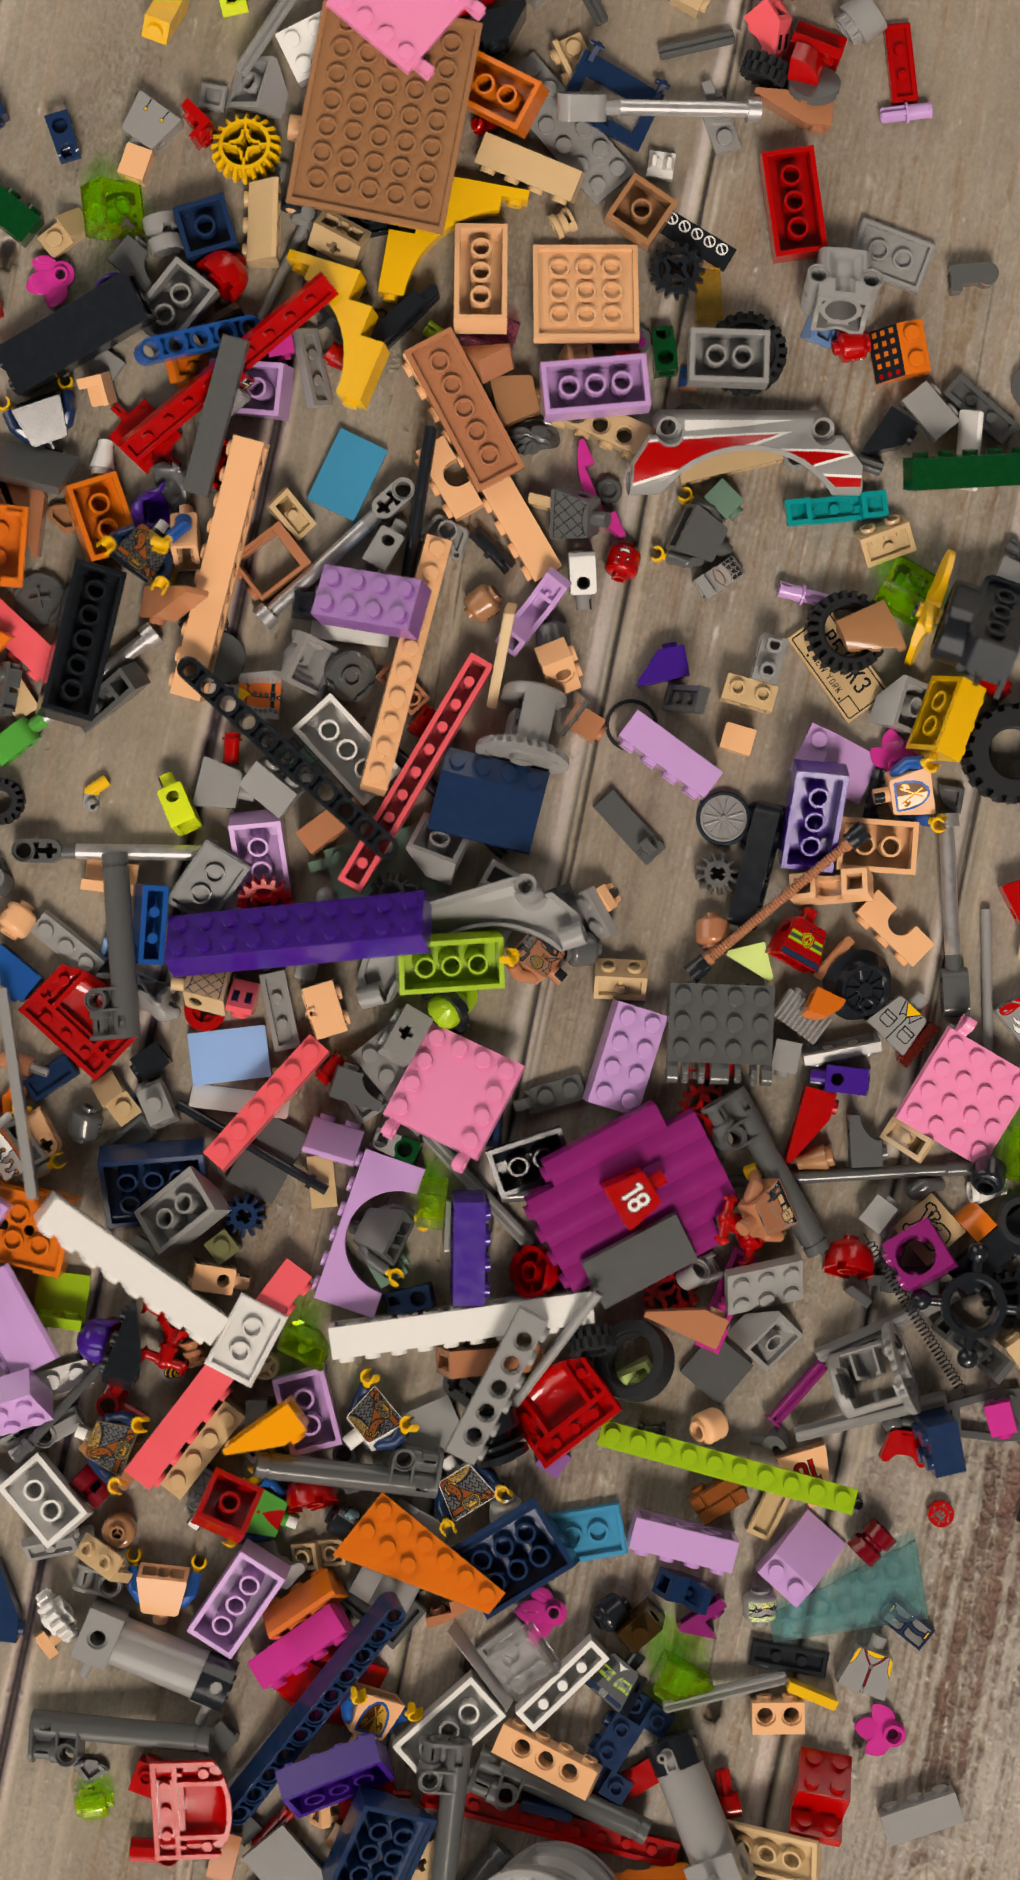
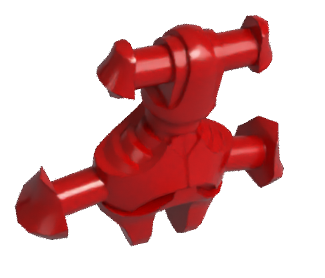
M725 1195L722 1198L725 1200L723 1211L717 1216L718 1235L714 1236V1239L719 1245L723 1246L729 1242V1232L736 1233L739 1245L744 1249L743 1262L738 1263L741 1266L754 1264V1252L760 1249L765 1241L761 1238L751 1237L749 1234L742 1236L737 1231L736 1224L742 1220V1216L739 1213H733L735 1203H738L735 1195Z
M143 1302L141 1314L149 1311L157 1316L156 1321L162 1326L166 1337L159 1344V1352L148 1349L147 1345L141 1349L142 1362L144 1359L155 1362V1365H158L160 1369L171 1368L179 1371L178 1376H183L189 1368L187 1360L183 1362L173 1357L179 1350L177 1349L179 1340L182 1341L183 1338L186 1339L189 1335L185 1331L186 1328L182 1326L179 1330L167 1321L168 1319L164 1316L165 1313L161 1311L158 1315Z

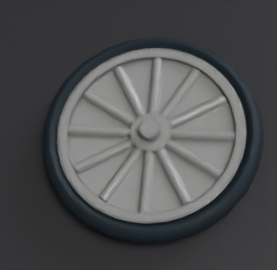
M730 791L715 792L707 796L700 804L696 814L697 828L704 839L711 844L717 846L733 845L742 840L751 826L750 808L745 800Z

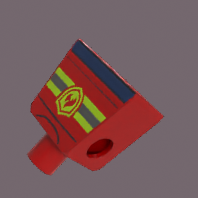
M803 907L800 917H785L777 928L765 953L801 973H817L826 937L825 930L814 925L818 912L812 908Z

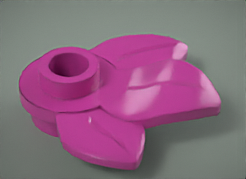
M48 255L38 256L32 260L36 272L29 277L26 290L37 295L45 294L48 308H56L67 299L68 287L75 280V270L66 261L57 262ZM61 269L65 271L63 279L58 277V271Z
M888 729L881 740V747L870 749V758L873 764L887 772L903 757L920 755L906 749L908 740L903 742V739L893 729Z
M540 1587L532 1592V1599L520 1603L514 1610L521 1620L529 1623L526 1637L529 1639H542L548 1636L552 1628L561 1625L567 1616L565 1605L559 1600H554L551 1591L545 1587ZM556 1608L559 1611L557 1618L549 1616L550 1609Z
M880 1703L872 1704V1716L863 1717L854 1724L856 1732L868 1741L865 1746V1754L871 1756L885 1754L890 1747L900 1746L906 1738L905 1728L900 1722L895 1720L894 1712L889 1707ZM889 1730H897L896 1736L889 1737Z

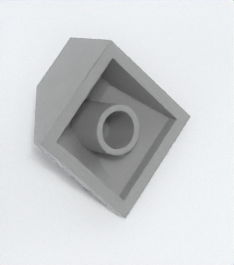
M260 56L246 77L235 72L225 107L242 113L247 112L252 116L257 114L262 119H281L286 108L288 91L277 58L274 56Z
M902 675L876 696L869 722L886 729H893L894 731L910 735L929 684L908 675Z
M424 812L406 845V850L425 876L451 885L460 867L469 840L427 829L430 814Z
M779 1311L745 1314L728 1330L731 1338L766 1372L804 1336Z

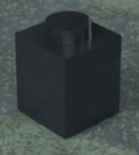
M155 1041L129 1059L132 1063L129 1067L138 1079L142 1077L146 1081L173 1061L160 1042Z

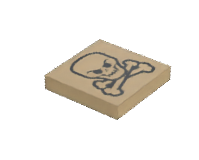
M931 1192L900 1218L893 1227L897 1234H900L928 1217L948 1248L966 1232ZM914 1240L908 1244L926 1266L933 1262L936 1250L932 1242L928 1241L927 1244Z

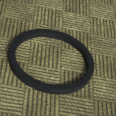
M627 699L620 701L611 708L606 717V734L611 743L621 750L623 749L618 746L619 744L613 739L609 730L610 717L619 706L627 703L642 705L650 712L653 721L657 723V718L652 708L640 700Z

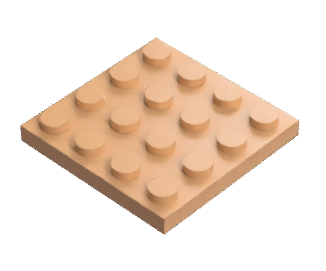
M533 245L534 344H639L638 245Z

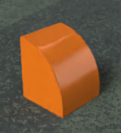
M817 987L810 992L801 1016L811 1020L826 1019L837 1012L846 1000Z
M969 1201L953 1216L976 1242H979L997 1226L976 1202L971 1203Z

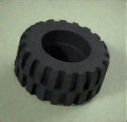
M1006 703L991 708L977 717L974 729L970 733L966 744V751L961 760L964 763V767H962L964 775H968L970 779L968 781L972 788L976 787L980 795L989 797L997 803L1016 804L1020 803V778H1007L1000 775L993 768L989 758L990 743L998 733L1007 729L1020 730V703Z

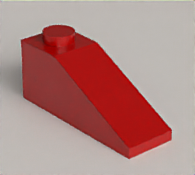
M803 1085L783 1157L785 1162L791 1163L830 1120L831 1114L836 1115L839 1100L836 1099L837 1094Z

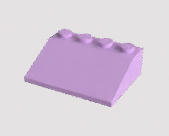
M9 1263L0 1267V1375L4 1376L26 1368H30L33 1371L60 1357Z

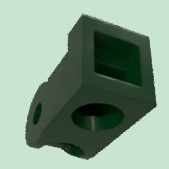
M673 325L651 327L654 379L676 377L679 367Z

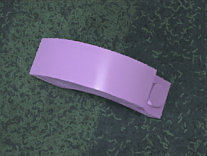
M553 567L546 572L535 590L515 614L508 652L514 657L518 655L534 636L536 630L549 617L572 584ZM500 634L498 635V637H497L496 640H495V642H496L497 644H498V641H499V636H500Z

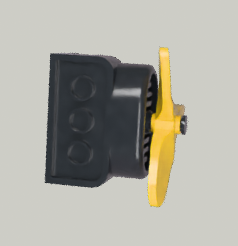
M948 549L928 590L925 602L917 601L913 609L912 616L919 619L911 638L904 665L911 667L914 664L928 633H932L934 625L937 624L938 626L929 652L930 657L939 662L954 666L956 671L973 676L972 685L978 686L980 680L997 685L993 698L998 700L1020 651V583L996 575L986 576L981 587L963 580H956L951 588L944 609H940L956 557V552Z

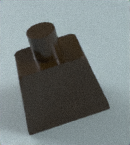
M646 1597L629 1612L630 1618L613 1631L624 1646L633 1654L638 1652L663 1629L665 1615L649 1597Z

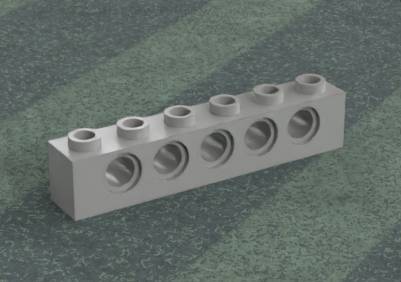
M519 1305L446 1445V1452L473 1466L476 1460L482 1461L488 1450V1446L485 1445L488 1437L494 1438L501 1423L497 1422L502 1412L506 1414L513 1402V1399L509 1398L514 1388L519 1390L525 1379V1375L522 1374L526 1365L532 1366L538 1352L534 1351L539 1341L542 1343L545 1341L550 1331V1328L546 1327L548 1325L547 1319ZM522 1332L530 1334L531 1342L525 1346L518 1344L516 1341L518 1334ZM507 1357H516L519 1360V1365L515 1369H508L504 1365V1360ZM496 1380H502L506 1383L507 1388L504 1392L497 1393L492 1389V1383ZM491 1404L494 1407V1413L491 1416H483L479 1412L481 1405ZM476 1427L480 1429L482 1436L477 1440L470 1439L467 1436V1431L470 1428Z

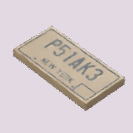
M832 612L825 623V636L829 645L843 655L859 654L861 651L848 652L836 631V621L838 619ZM803 627L787 638L789 639L788 643L848 724L874 705L876 696L887 687L871 665L862 671L854 674L850 672L846 675H840V671L836 673L829 672V667L823 669L820 666L822 663L820 660L816 662L813 660L812 657L815 655L813 650L808 652L806 648L810 643L804 640L807 630H804Z

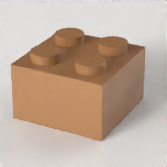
M634 172L605 215L604 224L633 244L638 245L639 248L647 253L676 211L678 201Z

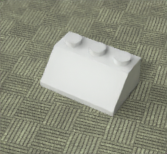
M37 1452L0 1485L2 1495L47 1549L76 1529L94 1513L83 1498L69 1485V1481L44 1452Z

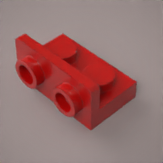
M187 98L180 105L184 111L182 116L193 130L189 134L190 140L195 148L200 151L203 147L205 149L214 142L213 135L217 131L211 120Z

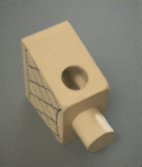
M235 972L173 977L172 975L171 990L183 991L187 1007L226 1016L227 1010H225L233 979L235 978Z

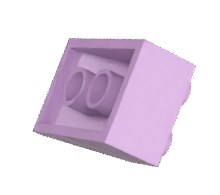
M210 358L209 365L217 358ZM257 362L246 372L255 380L246 390L252 398L234 415L289 421L294 368L285 363Z
M811 723L787 772L792 773L794 759L846 764L850 775L846 800L859 805L876 766L871 761L870 751L826 728Z
M268 809L230 813L228 830L232 852L252 864L250 870L239 884L238 891L244 890L243 883L245 881L251 884L253 876L261 880L263 874H266L267 880H271L273 876H276L278 884L284 880L286 882L284 890L290 889L291 878L284 816L278 818Z
M321 1113L320 1117L315 1115L302 1151L353 1166L358 1157L365 1130L360 1129L361 1124L346 1120L345 1124L336 1122L335 1116Z
M807 1508L755 1565V1568L768 1583L797 1608L816 1587L846 1543Z

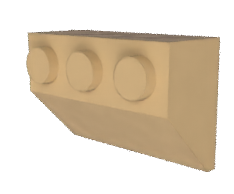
M279 177L249 182V191H244V207H248V217H243V233H247V243L242 244V257L247 259L246 262L249 268L279 269L282 220L280 206L282 187Z

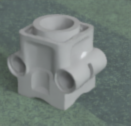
M823 247L819 250L816 264L808 268L800 301L802 312L811 316L810 330L827 331L838 329L848 334H863L866 320L871 319L875 314L884 281L880 271L871 269V253L869 251L849 247Z

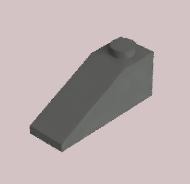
M136 661L120 667L101 684L93 722L87 729L82 728L85 733L134 698L151 683Z

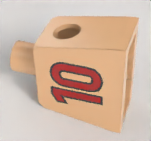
M822 1440L779 1453L775 1456L780 1468L830 1481L827 1451ZM808 1503V1506H809L810 1508H812V1507H817L816 1505H812V1504H809V1503Z

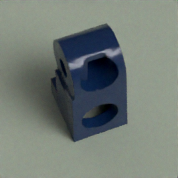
M65 109L45 115L44 118L61 164L82 159L68 110Z
M432 1281L384 1293L388 1315L429 1309L437 1304Z

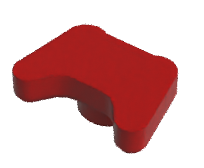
M893 1429L887 1432L878 1454L882 1461L887 1462L895 1455L911 1456L918 1467H925L918 1461L916 1448L919 1447L918 1438H914L912 1430Z

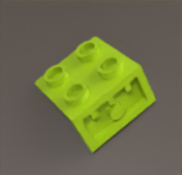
M66 1272L60 1278H54L38 1274L34 1310L44 1327L73 1331L81 1330L82 1325L86 1321L91 1285L90 1275Z

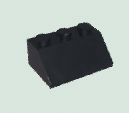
M561 1125L485 1150L501 1198L546 1184L539 1171V1168L543 1167L539 1159L567 1145Z

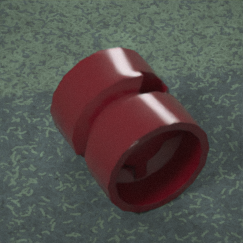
M88 1463L69 1483L78 1494H85V1500L94 1509L98 1508L111 1494L108 1491V1485L96 1475ZM98 1480L102 1485L94 1492L90 1486Z
M874 1517L862 1527V1534L856 1533L847 1542L850 1548L870 1567L881 1558V1551L887 1552L897 1542Z

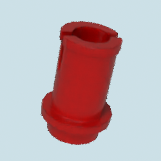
M424 704L412 722H408L409 727L407 731L419 739L436 711L433 708L430 709L427 704Z
M225 732V737H222V740H224L222 763L239 765L240 741H243L240 738L241 733Z
M335 1052L321 1069L317 1068L318 1072L315 1076L327 1086L329 1082L331 1083L336 1065L343 1066L345 1060Z

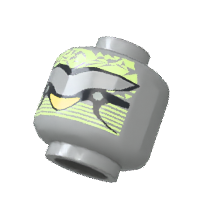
M758 1585L750 1587L749 1591L743 1595L744 1618L752 1622V1625L755 1627L767 1626L768 1622L773 1621L777 1616V1597L775 1593L770 1591V1588L767 1586Z

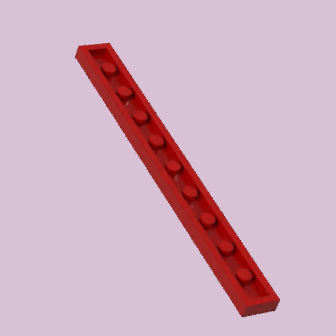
M319 272L241 338L250 342L243 368L244 372H247L339 295L322 272ZM216 360L118 441L120 447L136 464L204 408L202 405L206 401Z
M423 1792L421 1805L438 1810L440 1795ZM472 1792L466 1795L464 1817L558 1841H565L662 1867L674 1866L676 1864L681 1845L678 1840L648 1833L642 1845L633 1841L632 1838L624 1837L578 1815L572 1814L571 1822L567 1823L519 1810L520 1801L518 1800L508 1811H499L494 1805L485 1802L481 1796ZM498 1796L502 1803L507 1804L511 1802L510 1798Z

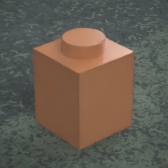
M578 704L565 726L567 730L591 744L594 739L600 741L607 729L603 726L606 721L604 718Z

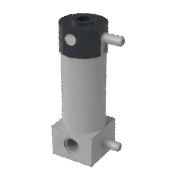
M97 1596L88 1612L70 1657L83 1662L78 1675L82 1678H87L92 1666L101 1670H105L107 1664L115 1666L190 1698L189 1701L201 1705L195 1724L201 1727L205 1726L211 1709L219 1712L224 1700L228 1699L237 1677L235 1673L240 1662L128 1617L131 1609Z
M694 1729L677 1730L664 1735L662 1738H657L656 1741L646 1745L644 1748L655 1777L658 1778L689 1860V1864L683 1869L687 1880H754L757 1876L743 1841L735 1843L704 1762V1756Z

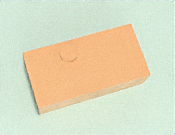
M455 223V334H507L508 224Z

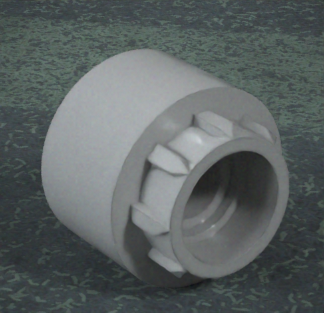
M848 0L839 7L840 13L835 17L837 27L851 45H858L861 42L866 45L887 29L883 15L872 0Z

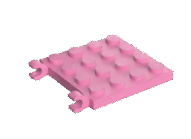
M963 1014L955 1029L947 1026L893 1116L974 1163L980 1157L990 1156L1020 1107V1066L1016 1067L966 1037L973 1031L977 1021Z

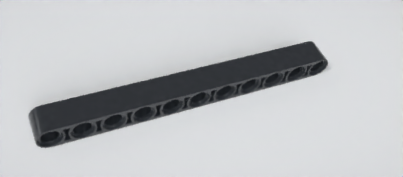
M187 656L179 660L177 673L197 693L378 857L383 860H390L396 857L399 845L384 828L197 659ZM195 664L197 667L195 674L185 676L186 666ZM211 681L215 682V691L211 694H205V684ZM234 699L236 702L235 708L229 712L224 711L223 704L225 701ZM250 716L254 717L255 725L251 729H244L242 725L244 719ZM273 734L275 737L273 745L264 747L262 745L263 737ZM293 752L295 756L294 761L289 765L282 764L283 754ZM307 769L313 770L314 778L310 782H302V772ZM326 787L333 788V797L330 800H322L320 796L322 789ZM344 805H351L353 807V814L349 818H342L340 816V810ZM366 822L373 825L372 833L368 836H362L359 831L361 825ZM385 840H389L393 844V849L388 854H382L379 851V845Z

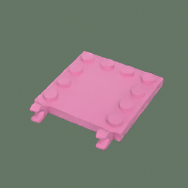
M327 0L326 2L327 8L405 74L409 75L414 70L427 82L434 75L433 71L435 68L427 61L422 60V58L463 10H466L478 22L485 15L484 11L486 10V7L477 0Z
M432 1022L383 1112V1115L389 1119L381 1129L382 1136L393 1140L400 1124L459 1152L455 1156L451 1167H453L452 1170L462 1174L470 1158L478 1161L525 1070V1066L448 1029H443Z

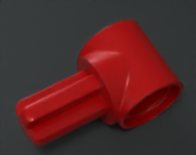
M726 1767L716 1769L714 1773L717 1796L726 1819L742 1817L739 1793L732 1788L730 1769Z

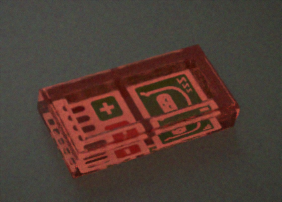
M928 1022L919 1032L906 1053L899 1055L896 1061L902 1067L907 1068L941 1028L934 1022Z

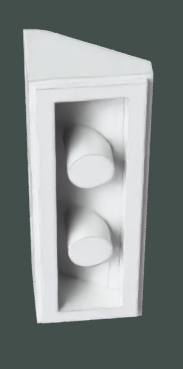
M960 410L956 455H961L963 449H978V454L981 453L983 411ZM961 488V490L976 491L978 488Z

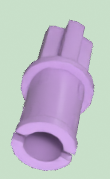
M931 101L916 104L904 102L900 106L883 107L879 110V119L882 124L902 121L908 124L910 120L931 119L933 116Z
M782 580L779 581L776 589V597L796 601L798 605H802L803 602L816 605L819 601L829 596L826 593L807 589L805 584L802 586L794 585Z

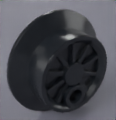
M855 949L840 955L830 965L824 978L823 989L846 1000L844 1005L835 1012L837 1016L847 1020H860L876 1013L886 1004L891 989V973L887 963L880 955L867 949Z

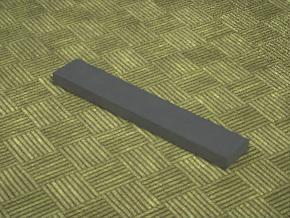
M224 334L222 336L182 488L185 492L210 497L250 342Z

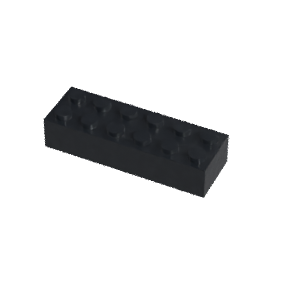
M76 558L71 564L35 715L86 729L93 722L127 572Z

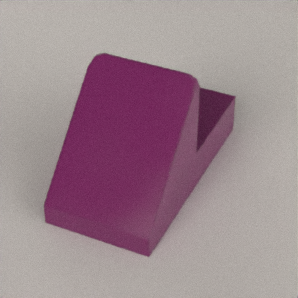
M720 1593L714 1595L711 1598L706 1615L697 1614L692 1610L676 1621L679 1631L717 1639L714 1630L707 1620L710 1618L715 1620L725 1612L723 1610L727 1607L725 1600Z

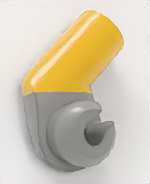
M104 774L84 788L82 804L88 812H96L99 809L100 792L111 786Z

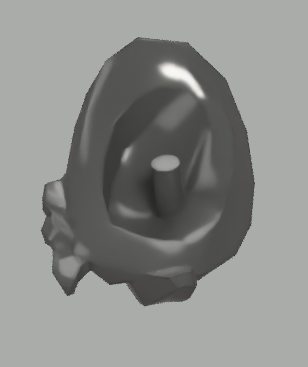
M525 419L519 422L512 431L508 432V436L515 446L517 453L524 456L537 454L539 450L553 449L560 444V436L557 429L550 425V422H544L543 419Z
M174 461L172 466L165 462L153 465L151 470L153 471L156 487L158 488L162 482H165L166 485L162 495L166 499L169 509L173 513L177 512L178 506L188 504L190 499V493L182 490L186 477L185 470H181L179 464Z

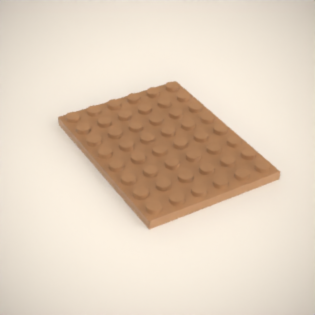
M324 0L286 203L443 235L483 23L456 18L422 58V60L427 61L435 68L433 71L434 75L427 82L414 70L409 75L405 74L327 8V0Z

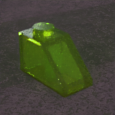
M423 1176L416 1227L442 1230L449 1179Z
M298 1319L284 1325L276 1349L321 1372L331 1347L321 1330Z

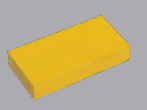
M787 1676L788 1682L785 1685L787 1692L836 1711L839 1704L836 1695Z

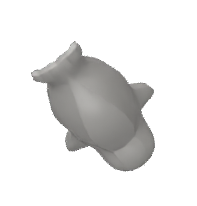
M109 965L104 966L96 974V977L110 981ZM136 972L139 1010L150 1012L160 1022H168L179 1018L181 1009L172 998V994L176 991L171 990V982H161Z

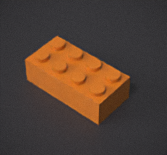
M478 50L467 110L525 139L550 91L541 81Z

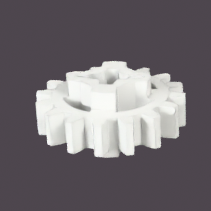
M48 1588L37 1594L35 1597L36 1603L40 1607L37 1611L40 1614L44 1627L53 1636L61 1637L63 1642L66 1641L68 1643L76 1638L79 1634L78 1628L74 1624L77 1619L70 1604L60 1594L57 1596Z

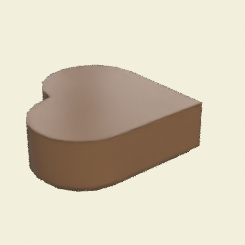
M67 504L51 505L47 510L48 519L53 524L58 525V528L64 534L70 535L75 533L76 530Z

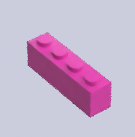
M339 1602L329 1603L247 1663L262 1689L273 1688L277 1690L288 1682L286 1678L291 1674L296 1676L308 1668L307 1663L312 1659L317 1661L329 1653L327 1649L333 1644L335 1646L341 1645L354 1627Z

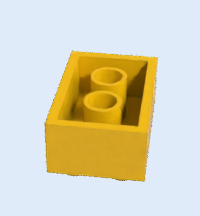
M932 675L905 748L925 758L930 753L935 752L938 755L935 761L960 762L966 751V744L970 733L974 729L975 720L983 704L987 689L981 685H972L973 681L963 676Z

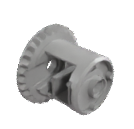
M518 680L505 684L502 689L501 700L510 706L505 732L503 735H489L479 739L476 743V753L550 772L549 775L567 771L570 763L568 756L559 748L548 744L553 717L557 711H560V708L566 706L567 697L560 690L539 682Z
M892 1321L884 1323L882 1326L881 1335L883 1339L834 1353L828 1357L827 1365L831 1387L841 1411L848 1418L900 1403L904 1404L905 1409L910 1414L921 1413L920 1393L913 1366L904 1341ZM879 1348H882L883 1354L891 1362V1368L896 1379L894 1380L895 1385L892 1386L897 1396L882 1400L880 1390L876 1389L872 1391L875 1403L861 1407L855 1379L857 1381H865L887 1374ZM846 1358H849V1359H850V1362H851V1365H852V1369H853V1372H854V1375H855V1379H854L852 1370H851L850 1365H849V1363H848V1361H847Z

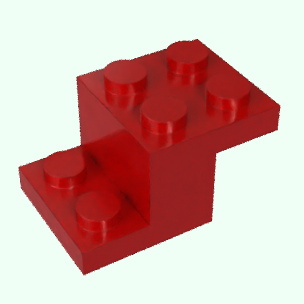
M801 1746L798 1758V1774L790 1792L788 1834L817 1840L820 1844L840 1847L843 1817L851 1797V1756Z

